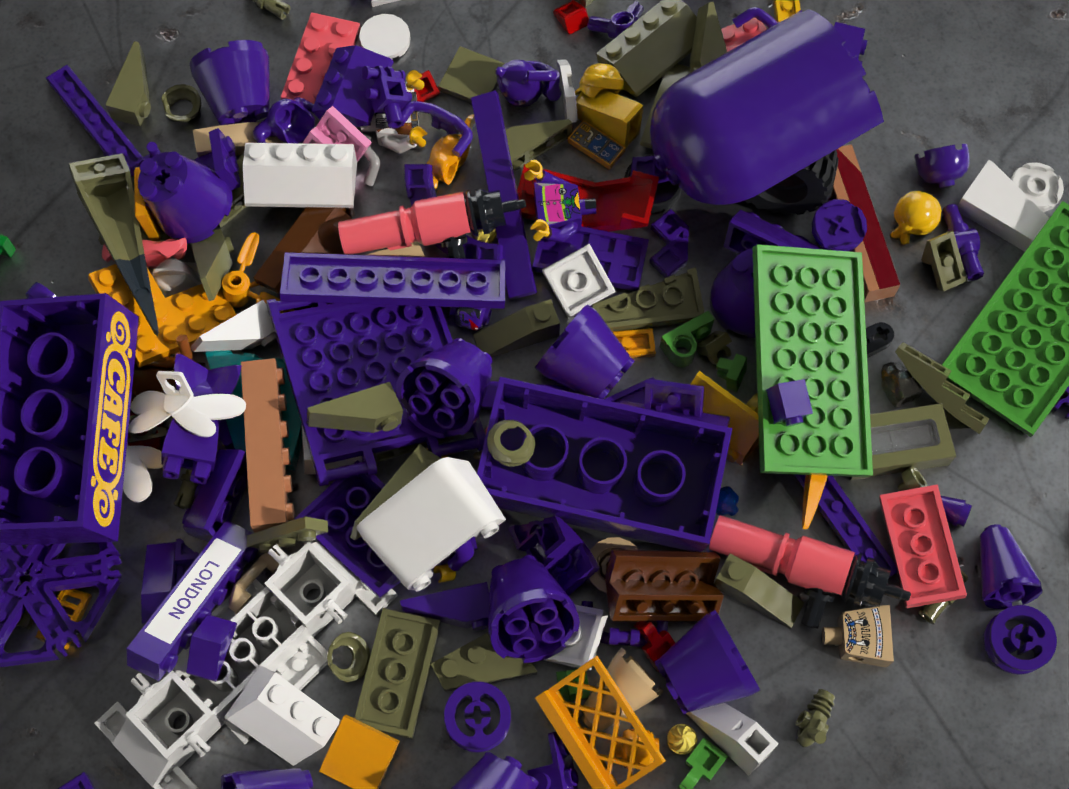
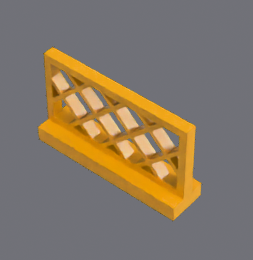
M598 656L592 658L554 686L535 697L592 789H625L666 761ZM593 666L600 675L599 687L584 684L586 671ZM579 676V682L573 681ZM565 685L577 687L575 703L565 701L559 690ZM583 689L598 692L595 708L581 705ZM603 694L615 698L617 701L616 713L601 710ZM580 710L594 714L592 729L584 728L579 723ZM600 715L615 719L612 734L598 731ZM620 720L630 722L635 729L633 740L618 736ZM596 737L611 740L609 756L600 754L595 748ZM617 742L632 745L630 761L615 758ZM637 747L648 749L655 761L648 766L635 763ZM613 763L628 767L627 779L618 784L612 774ZM634 768L640 770L633 775Z

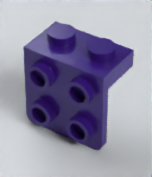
M219 128L210 131L209 137L212 152L196 158L194 161L215 169V173L231 187V190L241 187L235 145L229 136H225Z

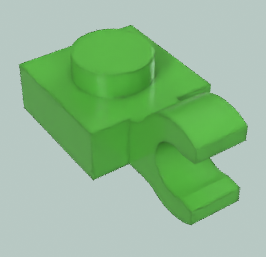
M703 737L685 761V764L691 770L681 782L679 788L693 789L701 777L710 782L728 756Z

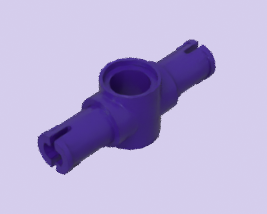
M957 204L947 205L942 209V215L948 227L947 232L954 231L968 280H978L984 274L977 257L980 250L979 234L975 228L969 229L968 225L963 222Z

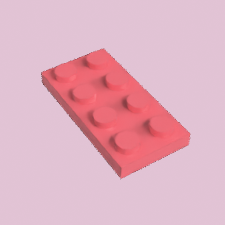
M311 12L282 91L281 100L300 97L314 104L332 60L333 53L336 48L356 44L361 30L360 23Z
M938 484L880 495L879 500L901 588L911 593L909 601L904 600L906 608L966 598L967 593Z

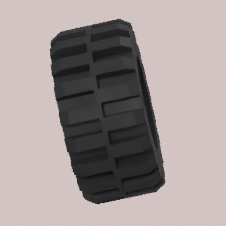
M834 150L764 192L744 201L748 204H754V207L760 210L763 208L774 214L779 212L783 215H790L791 213L800 215L806 211H815L826 203L832 194L838 167L837 151Z

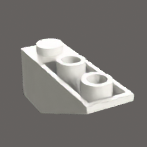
M726 703L686 713L748 776L778 746V743L756 721Z

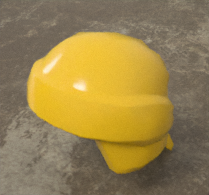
M603 63L593 64L584 71L575 95H579L582 92L589 97L595 98L602 89L618 95L619 91L623 90L624 80L614 66Z
M911 191L901 197L894 210V218L898 223V227L891 232L890 236L895 239L900 238V242L904 245L909 244L911 234H930L938 226L941 219L942 210L938 200L931 194L922 191Z

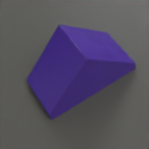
M207 615L191 636L186 673L217 682L237 623Z

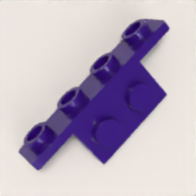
M648 379L645 383V404L629 401L619 402L728 427L730 424V417L703 413L704 386Z
M557 732L548 733L553 764L527 770L528 775L534 777L539 782L536 789H578L579 778L577 771L574 769L571 754Z

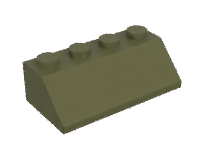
M662 0L596 53L598 63L614 66L624 80L623 90L637 98L692 52L697 17L688 4L681 0Z

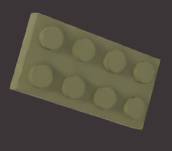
M385 608L382 609L355 719L383 733L413 739L441 624L440 620Z

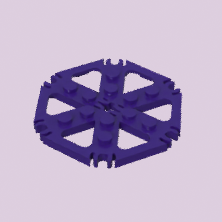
M0 542V667L60 660L55 654V649L62 656L66 657L68 655L64 649L66 643L72 641L78 648L81 647V641L77 637L78 634L82 635L85 642L88 640L121 583L119 580L122 578L120 571H110L113 565L122 564L119 558L121 555L112 542H97L100 547L98 554L62 559L57 558L66 543L28 545L24 549L22 545H8ZM30 575L32 580L30 582L25 581L22 584L20 581L21 576L27 577ZM92 586L99 588V596L86 618L80 622H74L70 619L53 591ZM27 610L45 637V643L37 650L7 653L4 650V645L23 613Z

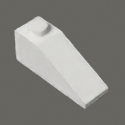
M261 300L199 336L191 346L192 351L254 349L260 344L264 347L268 346L277 337L268 313L267 304L264 300Z

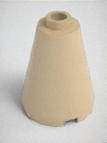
M621 648L607 667V671L632 710L636 711L659 697L664 690L660 686L654 689L653 687L656 685L653 682L654 679L631 655L627 659L623 657L626 654V650ZM592 691L584 706L595 708L598 692ZM603 694L601 710L616 713L617 701L615 698ZM582 711L584 715L581 717V720L588 728L592 729L594 714ZM600 715L598 729L602 732L612 726L615 719Z

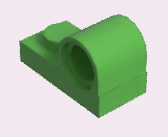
M709 310L661 337L660 348L674 366L684 368L693 362L697 349L695 339H704L711 333L714 318ZM679 347H684L689 352L686 354L679 353L676 349Z

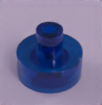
M730 486L720 489L716 514L719 516L727 513L730 516H734L739 511V508L736 506L739 496Z

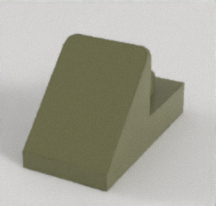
M948 231L928 240L921 260L923 263L932 265L938 290L946 291L967 282L954 231Z

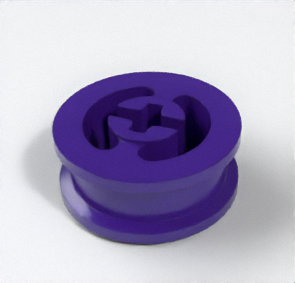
M1026 605L1011 606L995 615L988 622L983 637L985 651L990 660L1001 670L1017 675L1028 674L1047 664L1053 657L1057 646L1056 632L1048 617L1038 609ZM1017 620L1027 624L1028 627L1023 629V624H1019L1008 630L1005 624L1007 621ZM1020 640H1021V641H1024V644L1021 645V646H1020ZM1017 650V655H1022L1032 650L1034 657L1030 660H1022L1012 656L1011 653Z
M470 682L460 686L451 694L445 706L444 721L447 733L458 747L469 752L480 753L495 748L504 740L510 727L511 710L507 698L497 687L486 682ZM486 698L492 701L500 714L497 728L491 734L485 735L483 732L490 726L491 717H483L480 724H475L474 719H465L466 727L475 734L469 737L462 733L455 721L459 706L465 700H471L472 702L465 708L464 716L472 717L476 710H479L480 714L485 716L490 715V708L487 704L481 702V699Z

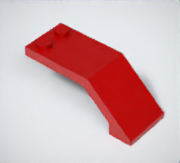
M524 164L517 189L519 200L524 199L526 207L521 208L522 218L537 221L534 201V182L537 181L536 178L531 181L525 179L524 173L530 169L526 168V164ZM543 169L571 184L578 185L579 199L595 198L596 214L582 215V227L610 232L648 226L659 177L633 170L631 177L593 182Z

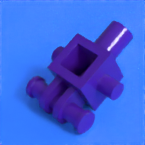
M364 66L362 78L364 80L373 79L374 84L367 88L365 92L366 98L371 99L374 113L385 114L389 128L401 127L404 124L401 110L412 100L411 92L406 90L404 82L405 72L403 70L394 71L392 67L383 68L382 66H375V68H370L369 66Z

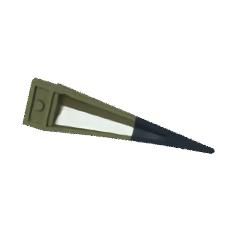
M123 153L69 163L70 173L82 204L152 331L158 336L159 329L140 226L135 217V197L131 174Z

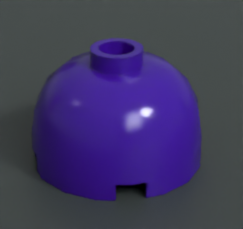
M962 144V149L959 150L955 148V145L924 151L925 157L922 158L919 154L914 155L915 165L920 177L930 184H938L939 188L955 186V180L965 175L970 164L968 144Z

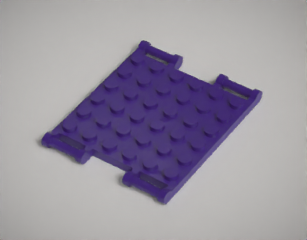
M276 299L266 301L319 486L328 485L329 481L367 473L368 476L377 474L373 453L426 442L428 450L440 458L441 456L476 448L478 451L483 450L486 435L479 416L468 431L473 432V438L439 445L437 439L441 438L422 431L407 418L410 414L401 399H398L403 409L401 424L390 431L381 430L370 433L310 427L307 423V408L387 382L391 383L396 394L397 380L409 364L453 341L441 307L347 303L327 305L326 303L276 301ZM312 305H315V306H316V307H312V308H307V309H302V310H296V311H291V312H286V313H281V314H280V311H286V310H291V309H296V308H301V307H306V306H312ZM362 456L364 462L329 470L325 468V464Z

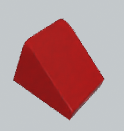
M575 0L553 11L554 16L568 34H572L588 25L589 18L586 8Z
M429 70L421 73L422 77L419 78L424 82V88L422 90L414 88L417 101L424 102L440 94Z

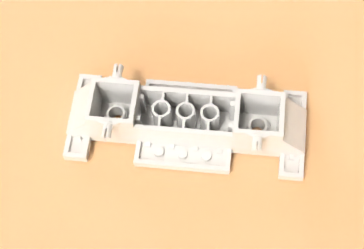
M317 540L301 541L304 546L298 552L289 556L276 544L273 548L280 556L272 548L268 554L280 565L275 574L264 583L266 587L255 579L246 589L252 597L237 614L228 607L230 596L211 613V616L237 623L217 682L187 674L190 647L187 650L183 649L178 655V661L174 667L176 672L172 670L160 682L153 685L141 673H138L136 677L143 685L134 677L131 680V684L142 693L137 704L127 711L117 701L94 724L154 789H199L180 766L195 752L200 757H203L206 753L200 747L208 752L211 747L205 742L224 724L244 744L252 738L224 717L260 665L277 673L301 691L328 664V651L314 637L332 619L338 624L343 622L338 614L345 620L348 614L343 609L355 597L377 617L382 612V609L386 608L397 597V593L391 589L380 598L377 597ZM311 589L321 590L319 597L315 600L306 599V595ZM180 715H186V724L180 729H174V720Z

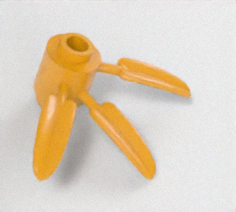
M255 232L249 234L241 247L237 262L241 264L239 271L227 273L222 280L224 298L234 308L246 305L250 297L256 299V303L264 300L266 304V301L270 299L280 300L267 292H261L258 295L250 290V288L259 285L255 281L250 283L249 277L244 273L245 267L252 264L259 243V234ZM291 309V310H286V311H280V314H281V313H286V312L295 311V310H294V309Z

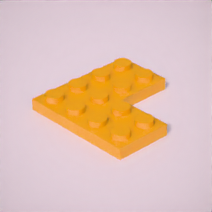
M116 264L88 274V280L96 294H108L139 317L135 362L139 368L179 352L176 341L178 336L187 335L191 347L199 336L237 315L230 302L224 298L221 288L215 299L211 301L208 300L202 284L165 298L147 268L159 329L157 336L152 331Z

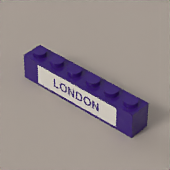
M228 520L223 523L126 648L127 666L157 681H160L166 672L170 673L174 669L178 661V655L183 649L187 650L190 647L193 633L205 617L211 615L213 608L216 605L222 604L227 595V589L232 583L235 584L240 579L247 562L252 563L258 549L247 547V535L253 534V532Z

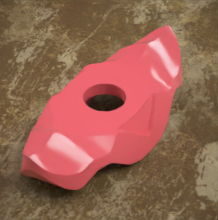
M186 238L179 240L168 239L159 242L142 240L147 268H157L161 262L172 257L178 260L182 259L187 251ZM104 243L102 258L109 262L113 258Z

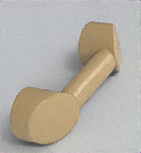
M268 553L261 555L235 583L228 606L235 614L252 597L246 589L265 568L269 569L272 573L277 570L280 564Z

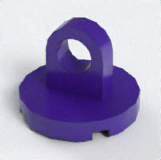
M833 199L824 203L814 214L811 223L812 234L816 242L824 250L850 252L863 241L867 232V221L862 210L844 199Z

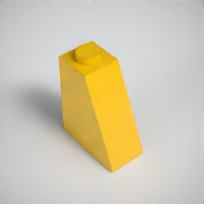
M604 89L600 90L595 98L589 97L582 92L576 98L578 119L581 121L585 120L627 148L640 134L643 105L641 103Z

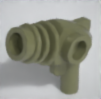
M819 689L817 694L813 695L814 699L811 700V703L807 704V708L810 711H802L796 720V726L799 727L797 741L802 747H808L814 742L823 744L826 741V733L829 729V725L826 722L831 717V707L834 706L835 696L829 691Z

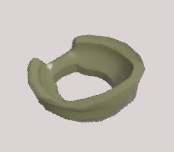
M174 85L168 88L161 97L165 116L173 121L188 122L199 114L201 97L198 91L190 85ZM180 100H188L193 106L191 112L183 116L173 115L170 107Z
M502 420L494 424L489 431L487 445L490 454L496 461L508 467H514L529 461L534 452L535 438L521 422ZM518 427L526 435L523 445L515 451L505 449L500 441L501 434L507 429Z
M352 632L341 633L331 642L327 654V663L330 671L337 678L345 682L361 678L367 670L370 659V650L365 640ZM340 646H346L352 653V662L346 669H341L332 663L333 650Z

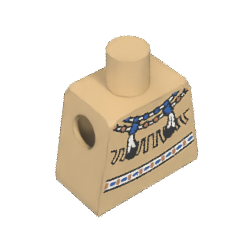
M890 605L843 612L838 617V627L822 628L823 645H839V656L842 660L880 667H888L894 662Z

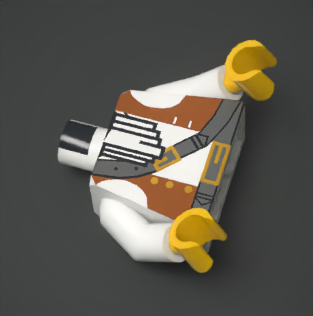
M412 70L407 74L405 82L407 92L412 94L411 101H417L414 88L417 90L424 88V82L419 79L422 77V74L416 70ZM416 111L411 114L403 127L389 128L386 115L381 113H375L370 126H361V132L376 131L378 145L384 146L398 154L410 149H420V147L426 145V140L422 137L427 135V132L419 126V116Z

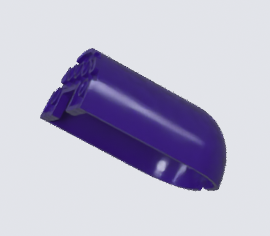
M807 9L804 12L800 10L672 84L662 94L654 108L650 124V138L655 156V164L661 172L666 171L670 182L674 186L678 184L688 196L699 202L726 205L750 199L883 123L884 119L875 91L870 92L867 83L862 78L866 76V72L857 56H850L849 51L844 45L846 40L827 19L819 13Z

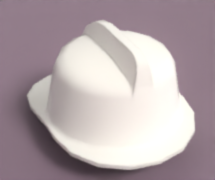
M172 258L161 262L157 268L153 269L152 276L165 298L202 284L196 263L183 262Z

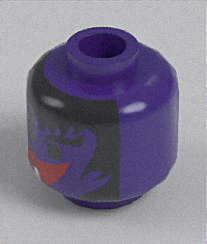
M451 307L450 314L455 315L454 320L457 326L479 331L483 326H488L492 308Z

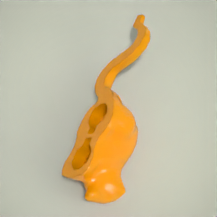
M474 114L469 115L465 119V123L471 131L475 124ZM448 134L440 138L431 149L430 157L426 164L432 165L435 190L438 187L439 181L450 185L457 169L466 161L470 144L461 157H457L452 153L453 148L462 137L461 134Z

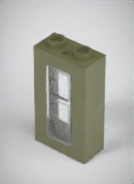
M942 403L870 414L873 476L870 477L902 473L911 466L917 470L948 466L955 459L956 453ZM849 476V477H850V481H851V480H857V479L870 478V477H852V476Z

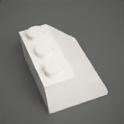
M261 665L224 717L293 766L322 749L341 722V720L280 675Z

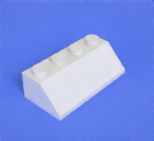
M245 143L243 158L245 206L353 208L357 170L354 144Z

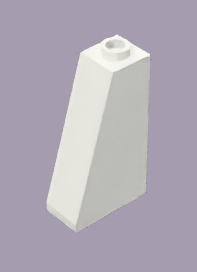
M990 160L987 161L958 204L961 214L1024 252L1049 220V217Z

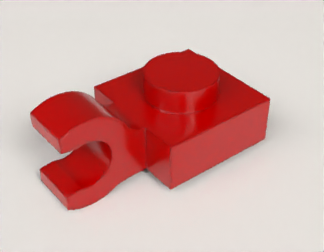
M639 621L634 626L636 630H640V635L647 641V644L641 649L654 669L659 672L654 661L658 660L675 644V641L669 632L665 630L658 633L652 622Z

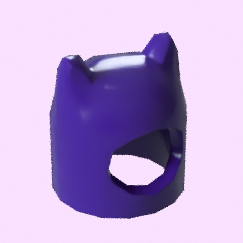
M518 59L511 60L503 66L497 67L495 74L498 90L508 103L515 107L523 108L531 106L539 99L542 94L543 83L542 81H527V71L536 69L529 62Z

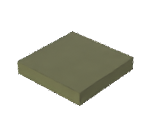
M460 46L438 85V89L442 93L472 104L471 97L496 90L497 77L495 69L503 66L505 63Z

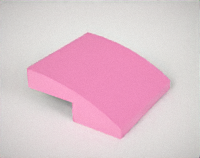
M332 106L325 112L317 126L309 132L302 144H354L356 160L358 162L372 142Z

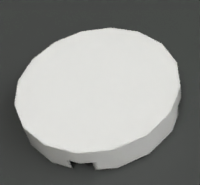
M380 14L371 17L361 27L359 35L362 48L389 57L392 60L397 56L401 57L405 54L411 40L408 25L401 18L392 14Z
M1027 163L1018 168L1011 176V180L1043 212L1053 209L1062 197L1064 191L1063 181L1060 176L1054 173V169L1048 165Z

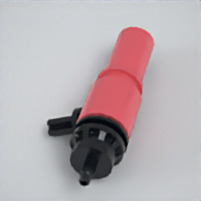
M481 188L475 189L476 195H472L471 191L467 190L465 194L464 192L417 200L411 208L407 209L404 206H399V210L340 221L338 222L339 236L343 252L346 255L384 248L391 251L412 247V243L419 242L423 246L441 243L442 248L447 247L449 258L466 259L463 244L468 243L466 233L472 232L473 235L479 237V230H483L484 235L490 234L496 227L506 225L504 213L525 208L526 203L524 199L502 202L500 190L488 192Z
M720 515L716 522L709 550L726 556L732 554L752 564L760 571L777 576L778 573L783 574L788 583L805 588L804 593L809 595V599L801 623L806 626L819 628L826 602L832 603L835 593L843 595L842 599L845 603L848 602L849 597L853 598V604L857 606L871 604L880 607L883 595L899 600L909 601L911 593L909 591L887 583L891 570L880 567L870 557H868L867 562L862 561L861 553L857 554L854 558L855 552L807 536L793 539L790 538L789 533H785V535L777 534Z

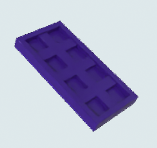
M581 226L579 231L562 243L545 239L538 241L532 269L535 272L543 273V269L590 244L613 287L637 291L640 286L649 239Z

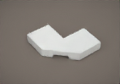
M566 59L557 60V68L560 73L559 86L563 94L565 119H569L572 123L577 122L576 95L572 86L571 67Z

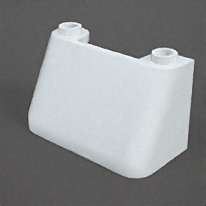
M445 457L426 468L357 525V530L363 540L408 590L420 591L431 583L430 578L433 576L431 569L470 538L480 536L488 538L494 535L499 530L498 526L506 519L470 462Z

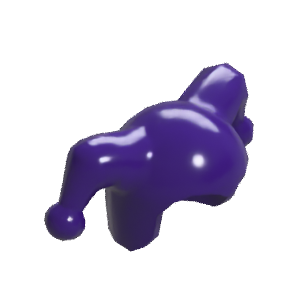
M300 97L277 101L269 109L267 118L254 128V139L257 143H266L265 140L267 138L277 137L284 143L302 144L315 126V118L310 113L314 104Z

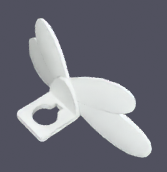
M158 371L156 377L165 394L158 391H145L133 399L130 409L139 416L130 422L129 431L131 433H141L150 430L172 416L188 432L199 437H210L216 432V426L211 420L230 419L239 416L245 411L246 403L242 398L230 394H209L194 397L182 372ZM166 379L178 381L181 385L180 389L176 390Z
M127 442L123 491L131 501L142 502L151 494L152 480L148 469L163 467L160 450L149 446H128Z

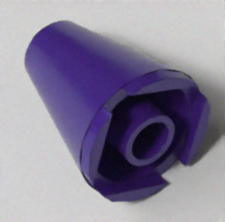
M999 524L986 527L980 534L981 590L985 605L993 609H1006L1012 606V602L1021 600L1022 605H1025L1037 599L1043 591L1041 582L1009 529Z

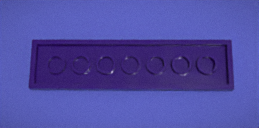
M285 252L280 300L286 302L505 309V260Z

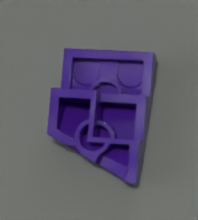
M548 517L542 521H530L528 524L511 525L508 528L517 550L526 551L527 555L534 556L537 561L542 563L568 596L600 569L596 559L583 540L560 517Z

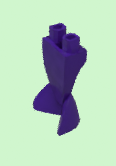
M176 353L174 372H182L194 397L209 394L231 395L239 380L242 366L231 365L208 370L188 357ZM175 380L176 390H179L181 385ZM174 418L172 419L161 452L164 478L179 479L181 468L192 470L190 481L206 484L210 473H214L219 432L218 420H211L216 426V432L212 436L199 437L188 432Z

